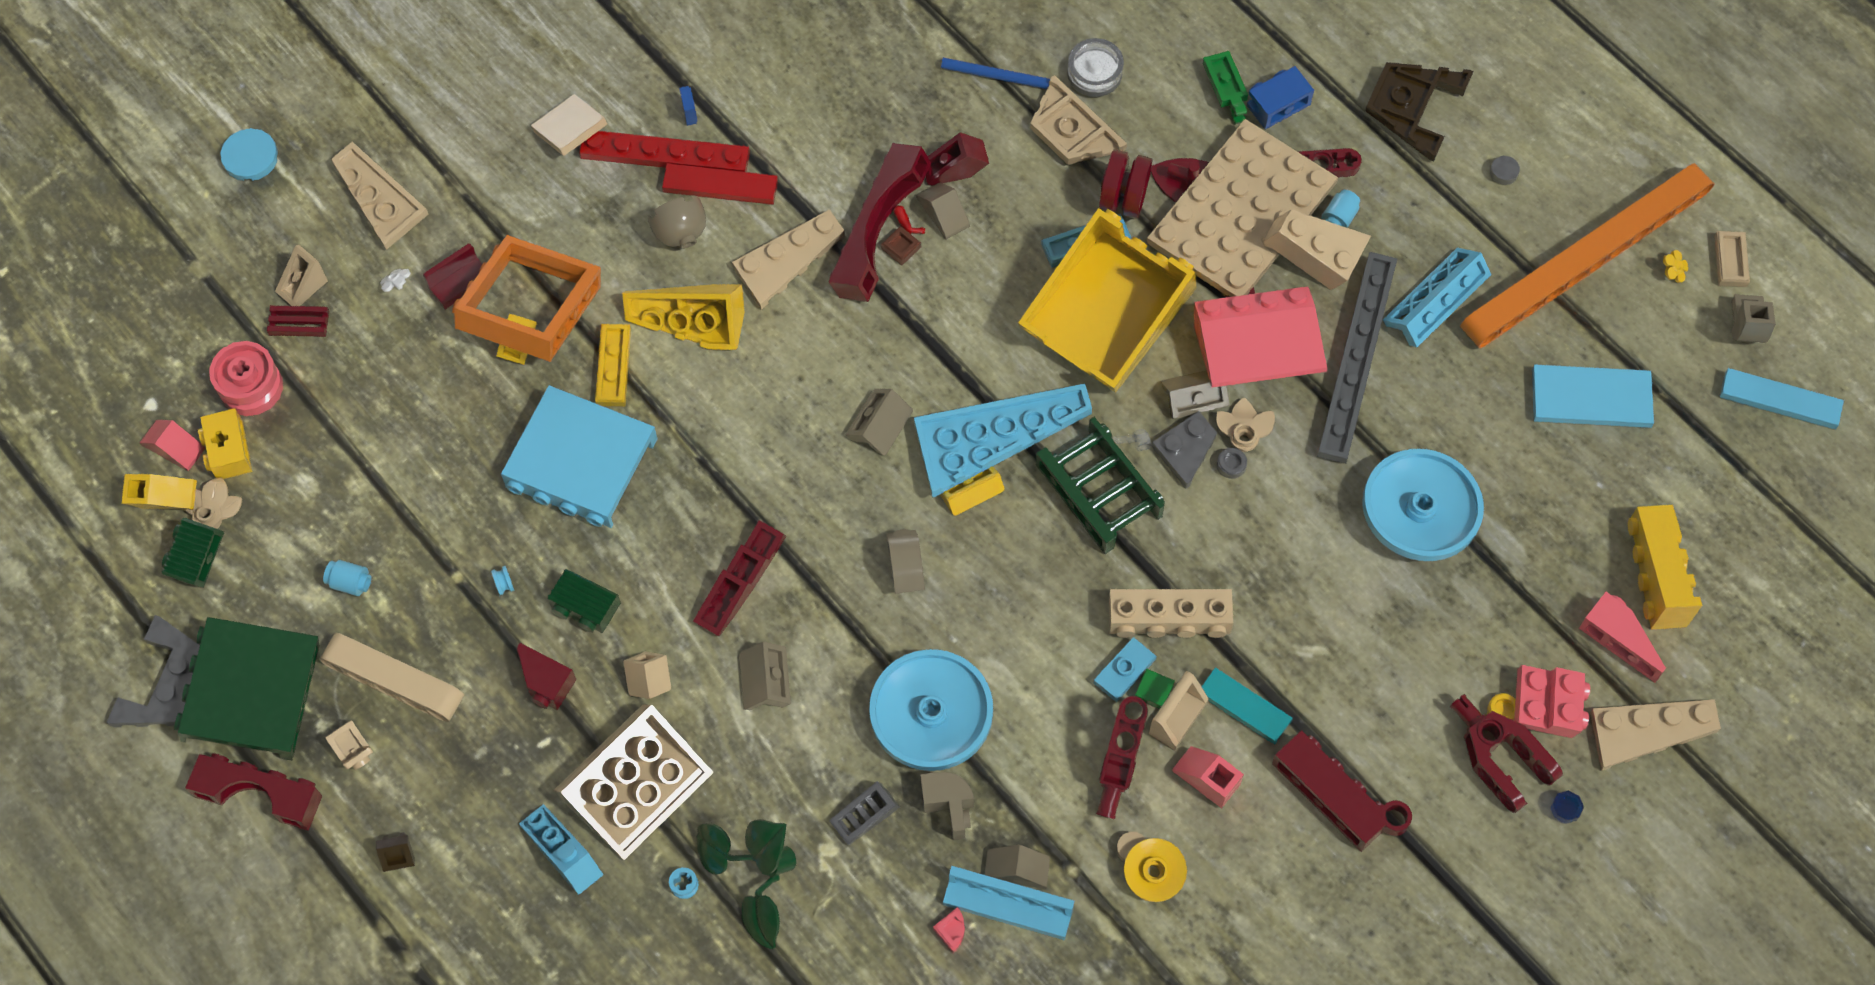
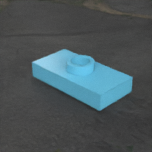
M1133 637L1094 679L1093 683L1117 703L1146 669L1152 665L1157 656Z

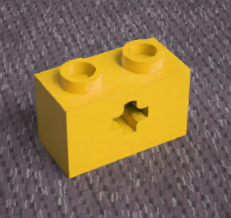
M234 408L200 417L202 428L198 429V434L202 446L206 445L207 454L203 455V461L207 472L212 471L216 478L223 479L253 472L243 420L237 410Z

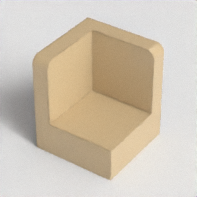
M643 652L623 661L628 694L630 696L651 699L671 690L667 655Z

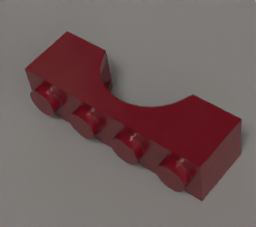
M212 753L210 757L199 754L185 787L194 798L221 806L230 797L246 790L262 791L270 796L272 814L280 823L307 831L310 829L322 799V795L315 787L316 784L303 778H298L297 782L286 779L287 776L275 770H269L268 773L261 772L253 764L243 761L239 765L230 763L227 757Z

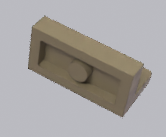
M1207 370L1161 381L1162 388L1168 395L1170 415L1173 419L1192 415L1198 411L1201 413L1230 406L1227 386L1212 388Z
M874 389L845 435L852 442H867L879 455H886L911 416L913 409L893 389Z
M761 642L740 652L743 708L750 711L763 704L781 708L790 705L786 647Z

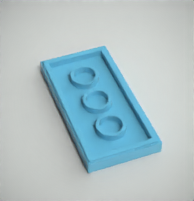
M1534 365L1532 368L1535 422L1652 428L1654 424L1651 371Z

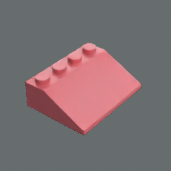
M1308 286L1194 302V329L1212 388L1327 372L1316 308Z

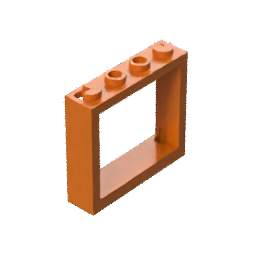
M506 235L501 244L495 246L488 262H484L481 265L475 280H471L468 283L462 298L455 301L452 308L455 318V329L551 362L600 289L601 267ZM509 261L576 283L544 332L476 309Z

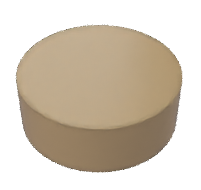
M1138 832L1123 834L1117 844V854L1120 860L1125 862L1129 851L1137 843L1146 840V838Z

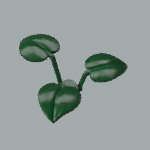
M763 819L751 821L747 826L745 834L746 847L751 854L746 855L729 854L731 841L721 827L711 823L699 825L696 836L697 850L700 861L708 872L715 875L724 873L728 865L727 860H753L756 862L760 872L770 877L755 890V897L750 895L743 899L742 919L746 930L756 942L769 949L776 948V939L780 927L779 911L773 900L766 895H762V893L772 883L780 880L779 874L792 871L796 867L794 851L790 847L784 846L787 824L770 822Z

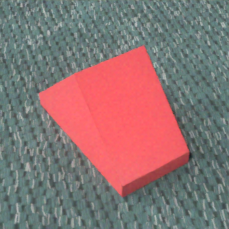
M156 420L140 441L143 447L187 471L191 469L206 449L205 446H202L198 440L173 420Z

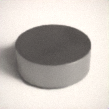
M1500 156L1493 161L1490 168V176L1498 184L1509 185L1517 179L1520 166L1514 158Z
M1227 448L1219 454L1217 469L1222 476L1235 479L1244 474L1247 467V457L1241 450Z

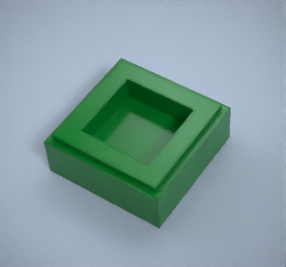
M1146 669L1135 696L1141 698L1146 704L1160 709L1170 695L1175 680Z

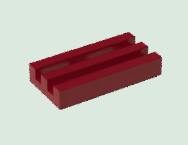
M270 305L269 311L271 316L268 317L269 326H267L269 336L326 337L329 319L328 307ZM277 324H321V327L277 326Z

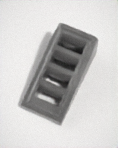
M877 781L829 821L847 845H850L889 817L900 806L884 785ZM876 795H878L886 805L882 809L874 800V797ZM867 802L876 813L872 817L863 806ZM856 810L866 821L862 825L853 814ZM846 817L856 828L853 833L850 832L842 821Z

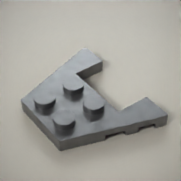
M154 616L144 640L147 644L171 650L170 657L148 705L145 706L118 697L106 722L111 727H122V725L148 727L154 724L174 726L177 714L183 713L185 702H182V693L185 684L191 683L193 673H189L192 655H198L200 645L160 616Z

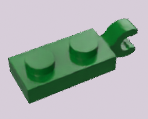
M1230 51L1203 57L1202 64L1221 108L1229 106L1233 122L1235 124L1242 123L1246 119L1244 114H1247V109L1243 102L1248 100V92Z

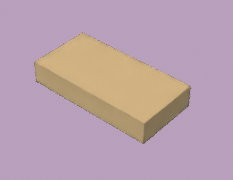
M1717 231L1714 239L1718 286L1747 287L1750 283L1746 232Z

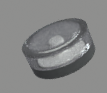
M1091 38L1081 41L1071 50L1069 55L1068 79L1075 90L1086 96L1100 97L1110 94L1121 83L1124 66L1123 55L1119 48L1108 40Z

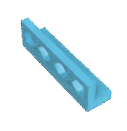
M1456 248L1383 319L1385 325L1402 330L1408 344L1418 347L1492 275L1482 253ZM1460 259H1464L1462 262L1456 264ZM1405 314H1408V315H1407L1406 317H1404L1402 320L1399 319L1401 316H1403V315H1405Z
M951 866L943 905L954 909L958 907L959 910L1065 940L1075 901Z

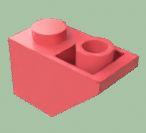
M1193 746L1187 750L1172 769L1175 774L1221 809L1239 788L1244 776L1242 772L1221 756Z

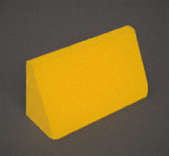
M992 466L940 495L950 512L957 516L1000 494L1005 488L999 472Z

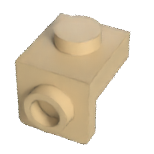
M352 720L325 737L346 770L350 767L357 770L371 760L368 755L373 753V751Z

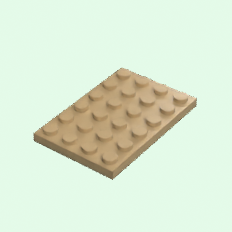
M1245 119L1148 236L1147 244L1169 258L1173 257L1178 260L1181 257L1194 266L1192 270L1196 276L1230 297L1248 295L1250 290L1280 255L1263 242L1275 219L1291 209L1311 216L1337 184L1338 177Z

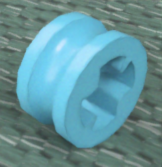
M503 566L501 571L491 570L500 596L504 594L505 590L514 591L506 566Z
M678 868L669 877L670 889L678 898H691L698 890V879L689 868ZM682 876H686L688 881L692 879V883L687 884L685 890H681L679 885L675 887L676 883L681 882Z

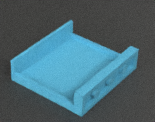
M549 385L506 463L501 476L506 488L514 494H527L542 505L548 506L552 504L559 507L563 513L569 516L577 514L586 518L594 526L601 527L604 525L612 528L613 522L611 517L647 447L653 449L658 439L655 427Z

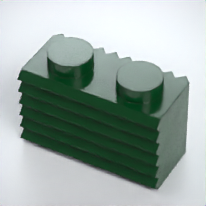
M183 517L181 523H178L173 530V546L163 557L162 567L164 569L162 574L204 588L225 531Z
M568 569L564 570L547 598L552 608L551 611L556 616L565 620L568 617L578 621L577 624L582 629L591 633L594 630L603 633L621 604L618 594Z

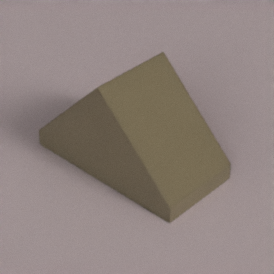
M940 182L916 195V198L945 239L970 227L955 188Z
M1020 844L988 849L985 875L1021 886L1047 889L1050 856Z

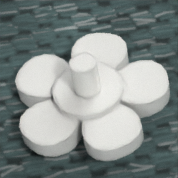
M409 269L394 270L389 276L383 278L380 282L382 290L388 292L394 286L398 290L402 289V285L406 282L405 278L411 274Z

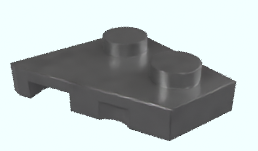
M1198 411L1154 440L1152 448L1187 489L1190 487L1198 468L1203 463L1207 451L1216 439L1217 432Z

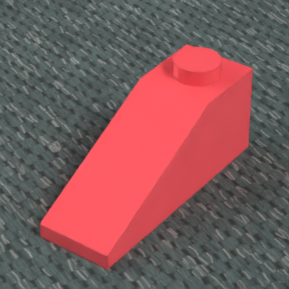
M1605 592L1586 616L1579 629L1656 683L1666 667L1632 609L1627 607L1620 597Z

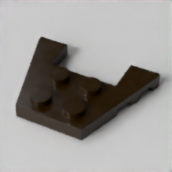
M1386 62L1365 111L1426 158L1434 162L1445 136L1419 127V122L1435 87L1464 96L1474 71L1463 69L1462 72L1449 71V68L1439 67L1438 70L1422 69V65Z

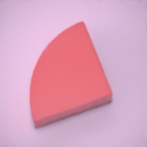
M958 907L933 926V930L952 953L956 952L960 947L965 933L963 915Z

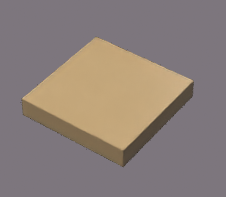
M573 94L533 123L531 127L535 134L561 155L565 156L605 127L607 122L600 113Z

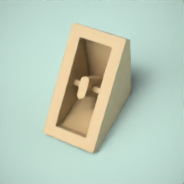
M296 245L275 292L291 306H300L328 280L319 261L303 247Z

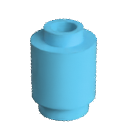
M1341 190L1340 193L1335 194L1322 214V220L1348 228L1359 211L1360 198L1350 190Z
M338 560L337 562L330 561L326 566L323 576L324 583L328 584L331 589L355 596H360L363 592H367L372 579L368 568L343 560Z

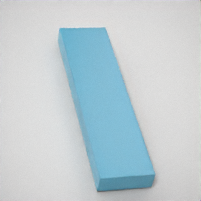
M1730 368L1725 372L1720 398L1835 430L1839 426L1844 403L1842 399Z

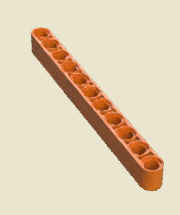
M1695 163L1689 165L1471 313L1461 323L1460 328L1478 348L1485 347L1703 198L1714 187L1715 183Z

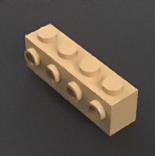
M1110 589L1109 634H1117L1118 637L1122 638L1133 637L1135 634H1147V636L1152 638L1163 637L1165 634H1177L1183 638L1193 637L1196 634H1208L1209 637L1219 638L1226 634H1231L1233 627L1232 589Z

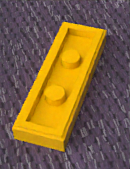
M601 324L595 403L598 405L626 406L631 337L630 324Z

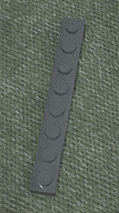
M1369 252L1317 457L1345 464L1347 462L1397 258Z

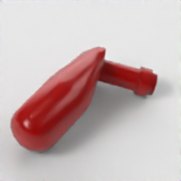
M898 205L893 209L899 224L910 234H925L924 227H911L909 217L903 206Z

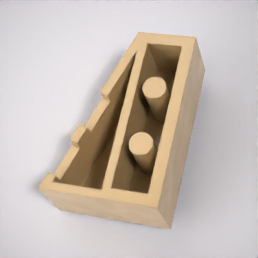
M1291 209L1275 219L1263 242L1332 290L1348 281L1371 236Z

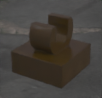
M404 832L400 833L399 837L389 838L387 835L382 840L376 841V851L383 872L415 866L412 847L408 835Z

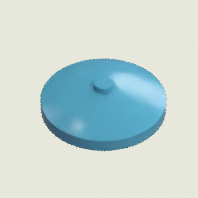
M1408 449L1388 456L1374 468L1363 492V512L1372 533L1391 551L1413 560L1437 561L1458 554L1474 539L1483 519V496L1472 474L1455 459L1434 450Z
M920 650L900 657L881 673L871 693L870 721L877 741L896 761L919 770H944L965 762L983 745L992 725L993 699L984 676L968 660L948 651Z

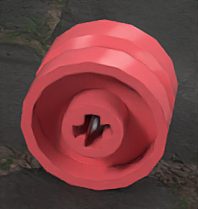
M241 341L222 348L213 358L209 368L210 381L224 405L229 410L235 408L239 415H260L275 405L283 391V377L268 350L258 343Z

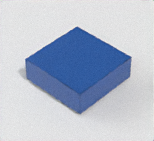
M680 87L687 126L697 124L691 87Z

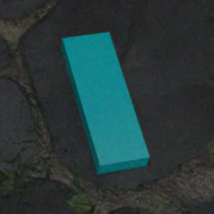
M1216 667L1202 685V689L1209 698L1208 701L1274 745L1293 719Z

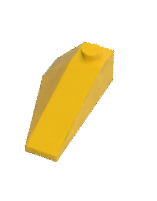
M711 284L624 291L622 293L625 321L654 331L661 330L673 334L677 339L683 341L687 339L699 343L700 347L706 349L736 350L738 348L745 313L742 284Z

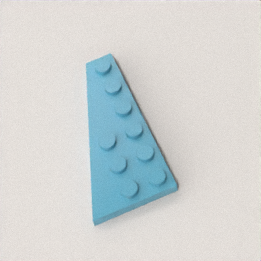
M1080 384L914 417V425L932 498L1091 415L1092 406L1086 385Z

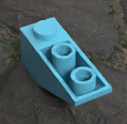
M544 804L519 823L578 895L604 875L587 850Z

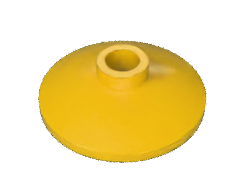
M1159 838L1143 840L1137 843L1126 856L1124 862L1126 883L1131 891L1143 900L1150 902L1166 901L1174 897L1182 889L1186 880L1187 866L1184 856L1174 844L1167 840ZM1150 866L1158 868L1159 874L1157 877L1149 875L1148 868Z

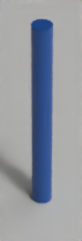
M944 57L941 64L942 69L1042 89H1048L1050 83L1049 78Z

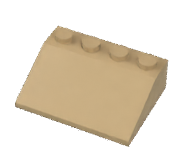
M643 704L554 789V792L622 860H625L713 772L652 705Z

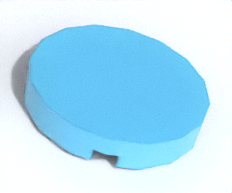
M252 128L240 130L224 142L221 150V162L228 174L237 180H259L268 175L276 166L278 149L274 140L266 132Z

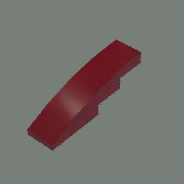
M759 520L745 545H740L727 570L723 569L693 622L720 637L759 582L785 540L786 535Z

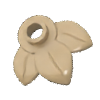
M1246 398L1238 401L1231 413L1218 411L1216 416V424L1220 432L1230 437L1232 446L1242 452H1248L1256 448L1259 439L1268 436L1273 430L1275 423L1273 411L1257 414ZM1247 436L1249 441H1242L1239 437Z
M215 478L207 482L203 486L202 491L196 489L194 510H186V512L192 515L193 521L218 529L222 520L236 515L243 499L238 496H228L226 482L223 478Z

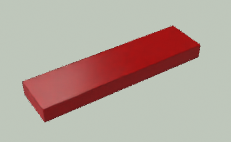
M667 163L662 190L664 193L774 205L778 176Z

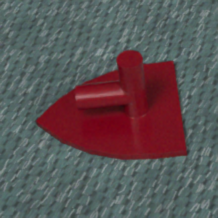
M1194 158L1166 160L1153 165L1151 174L1161 191L1176 203L1209 162Z

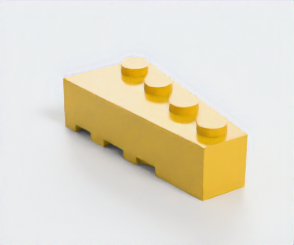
M1674 506L1637 507L1631 518L1628 519V532L1630 536L1634 537L1633 559L1635 563L1639 564L1640 569L1638 586L1640 591H1644L1645 596L1643 604L1644 617L1646 620L1649 619L1651 630L1685 628L1703 605L1700 596L1694 597L1693 587H1696L1694 574H1687L1686 571L1689 560L1687 550L1679 548L1682 534Z

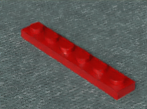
M598 131L581 143L579 154L581 159L663 168H666L668 163L747 172L750 149L749 146Z

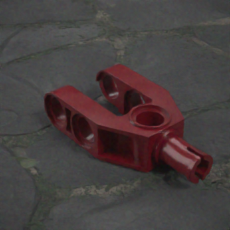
M1466 694L1460 696V699H1456L1450 705V708L1468 726L1464 740L1473 771L1512 813H1517L1528 803L1511 782L1513 778L1510 775L1506 776L1490 758L1492 756L1491 752L1502 742H1507L1544 784L1550 786L1563 776L1559 764L1525 725L1494 711L1487 715H1482L1467 698ZM1482 731H1490L1495 740H1486L1482 735Z
M1137 696L1125 698L1119 706L1108 751L1105 755L1099 777V783H1101L1103 791L1096 814L1111 819L1116 818L1115 815L1121 793H1125V790L1130 788L1136 765V757L1148 716L1146 703ZM1131 702H1137L1142 706V714L1135 720L1129 719L1125 714V708ZM1123 732H1129L1134 737V745L1128 750L1121 749L1117 743L1118 736Z

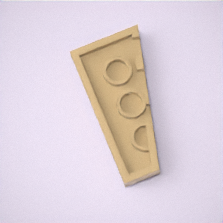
M353 142L331 159L386 250L429 215L427 209Z
M829 209L733 261V269L762 310L769 304L768 301L777 293L780 294L787 288V284L797 275H802L808 269L807 266L816 258H821L845 236L844 229Z
M1715 699L1593 708L1590 712L1601 771L1623 762L1627 763L1636 760L1638 757L1653 752L1657 753L1666 750L1668 747L1677 744H1684L1717 733L1721 729Z

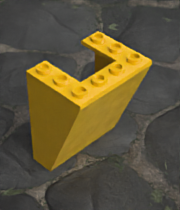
M1098 208L1018 324L1025 332L1116 393L1197 288L1196 275L1192 270L1194 266L1181 257L1178 260L1173 257L1168 259L1159 252L1154 255L1146 250L1147 245L1137 237L1130 239L1125 236L1123 224L1120 222L1121 217L1109 209L1104 212Z

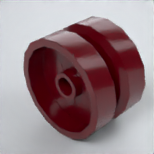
M1113 149L1102 180L1099 209L1105 212L1107 209L1115 212L1119 207L1121 197H1123L1122 212L1124 216L1138 219L1144 203L1153 159L1138 155L1133 161L1131 170L1128 171L1130 160L1128 152Z

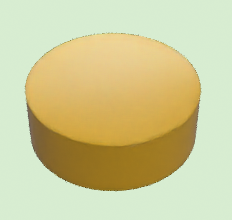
M1506 693L1495 695L1487 706V714L1494 711L1514 720L1516 699Z

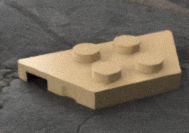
M1055 75L1051 77L1049 87L1039 103V109L1033 116L1030 129L1066 164L1069 165L1111 155L1113 149L1120 151L1127 149V143Z

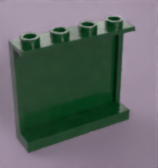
M207 617L205 627L200 626L198 630L197 644H200L198 655H192L189 673H193L191 683H186L184 686L182 702H185L183 713H178L176 716L174 731H178L180 741L186 743L187 738L279 753L280 759L293 761L320 647L318 636Z

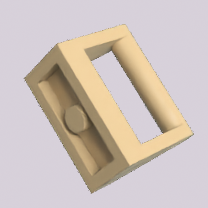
M1186 671L1151 722L1149 735L1174 751L1209 699L1192 673Z

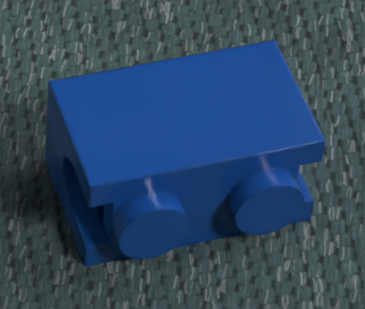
M1294 66L1288 70L1279 71L1272 79L1264 83L1259 82L1249 90V96L1252 99L1247 102L1246 106L1266 130L1310 106L1314 89L1297 67Z

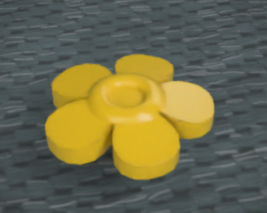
M1678 250L1665 255L1663 263L1666 266V277L1669 280L1675 279L1677 283L1683 282L1686 278L1685 272L1688 271L1687 261L1682 260V254Z

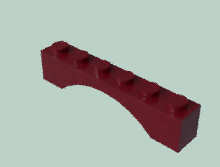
M892 143L888 154L884 157L878 176L873 181L872 189L863 203L862 210L852 227L846 245L841 250V256L835 269L830 274L828 282L839 298L869 302L879 280L875 266V249L881 228L893 209L911 192L922 185L930 168L931 161L922 146Z

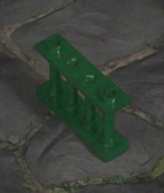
M1094 416L1089 420L1088 432L1090 435L1058 455L1056 453L1052 455L1047 447L1043 448L1036 454V466L1102 552L1107 554L1115 548L1116 532L1148 511H1151L1157 520L1162 518L1165 501L1156 489H1151L1112 439L1111 431L1104 423L1100 424ZM1098 444L1107 457L1076 477H1069L1064 470V464ZM1113 466H1116L1125 479L1094 499H1086L1081 492V487ZM1133 488L1142 501L1111 522H1104L1098 514L1099 509Z

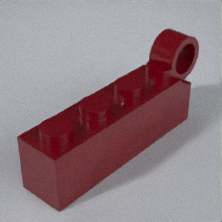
M1301 730L1275 754L1272 765L1360 852L1369 846L1382 832L1391 836H1398L1403 834L1411 824L1412 812L1407 804L1398 800L1389 801L1385 805L1379 801L1374 802L1366 794L1367 790L1363 784L1357 779L1352 780L1344 772V767L1336 758H1329L1321 750V744L1312 735L1307 736ZM1391 810L1400 812L1404 817L1405 823L1401 826L1391 825L1386 819V812Z

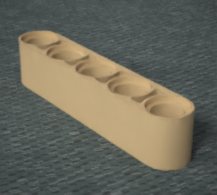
M334 633L319 658L327 667L444 722H450L464 697V693L456 687L340 633Z

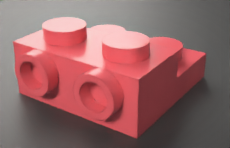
M1521 665L1517 668L1514 721L1525 725L1530 730L1573 738L1581 733L1582 730L1586 729L1589 722L1588 712L1583 711L1584 701L1588 699L1590 694V684L1585 682V673L1558 667L1550 671Z

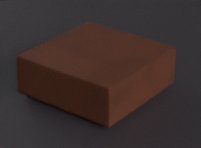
M901 226L881 244V249L900 265L907 262L921 248V242Z

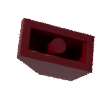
M960 132L928 156L931 165L926 174L927 183L933 186L940 182L947 183L971 178L990 164L983 140Z
M519 643L517 650L526 685L532 697L531 700L544 709L550 706L558 710L576 682L573 670Z

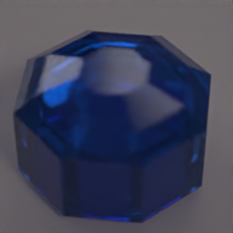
M1568 790L1555 796L1550 809L1554 819L1567 824L1578 820L1584 805L1579 795Z

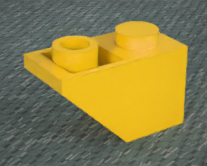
M125 474L122 504L142 509L194 510L197 480L152 474Z

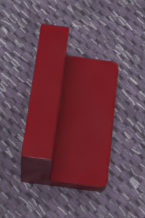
M468 243L426 271L423 277L431 294L446 310L457 299L462 298L468 283L471 280L474 281L479 274L482 263L477 258L474 247Z

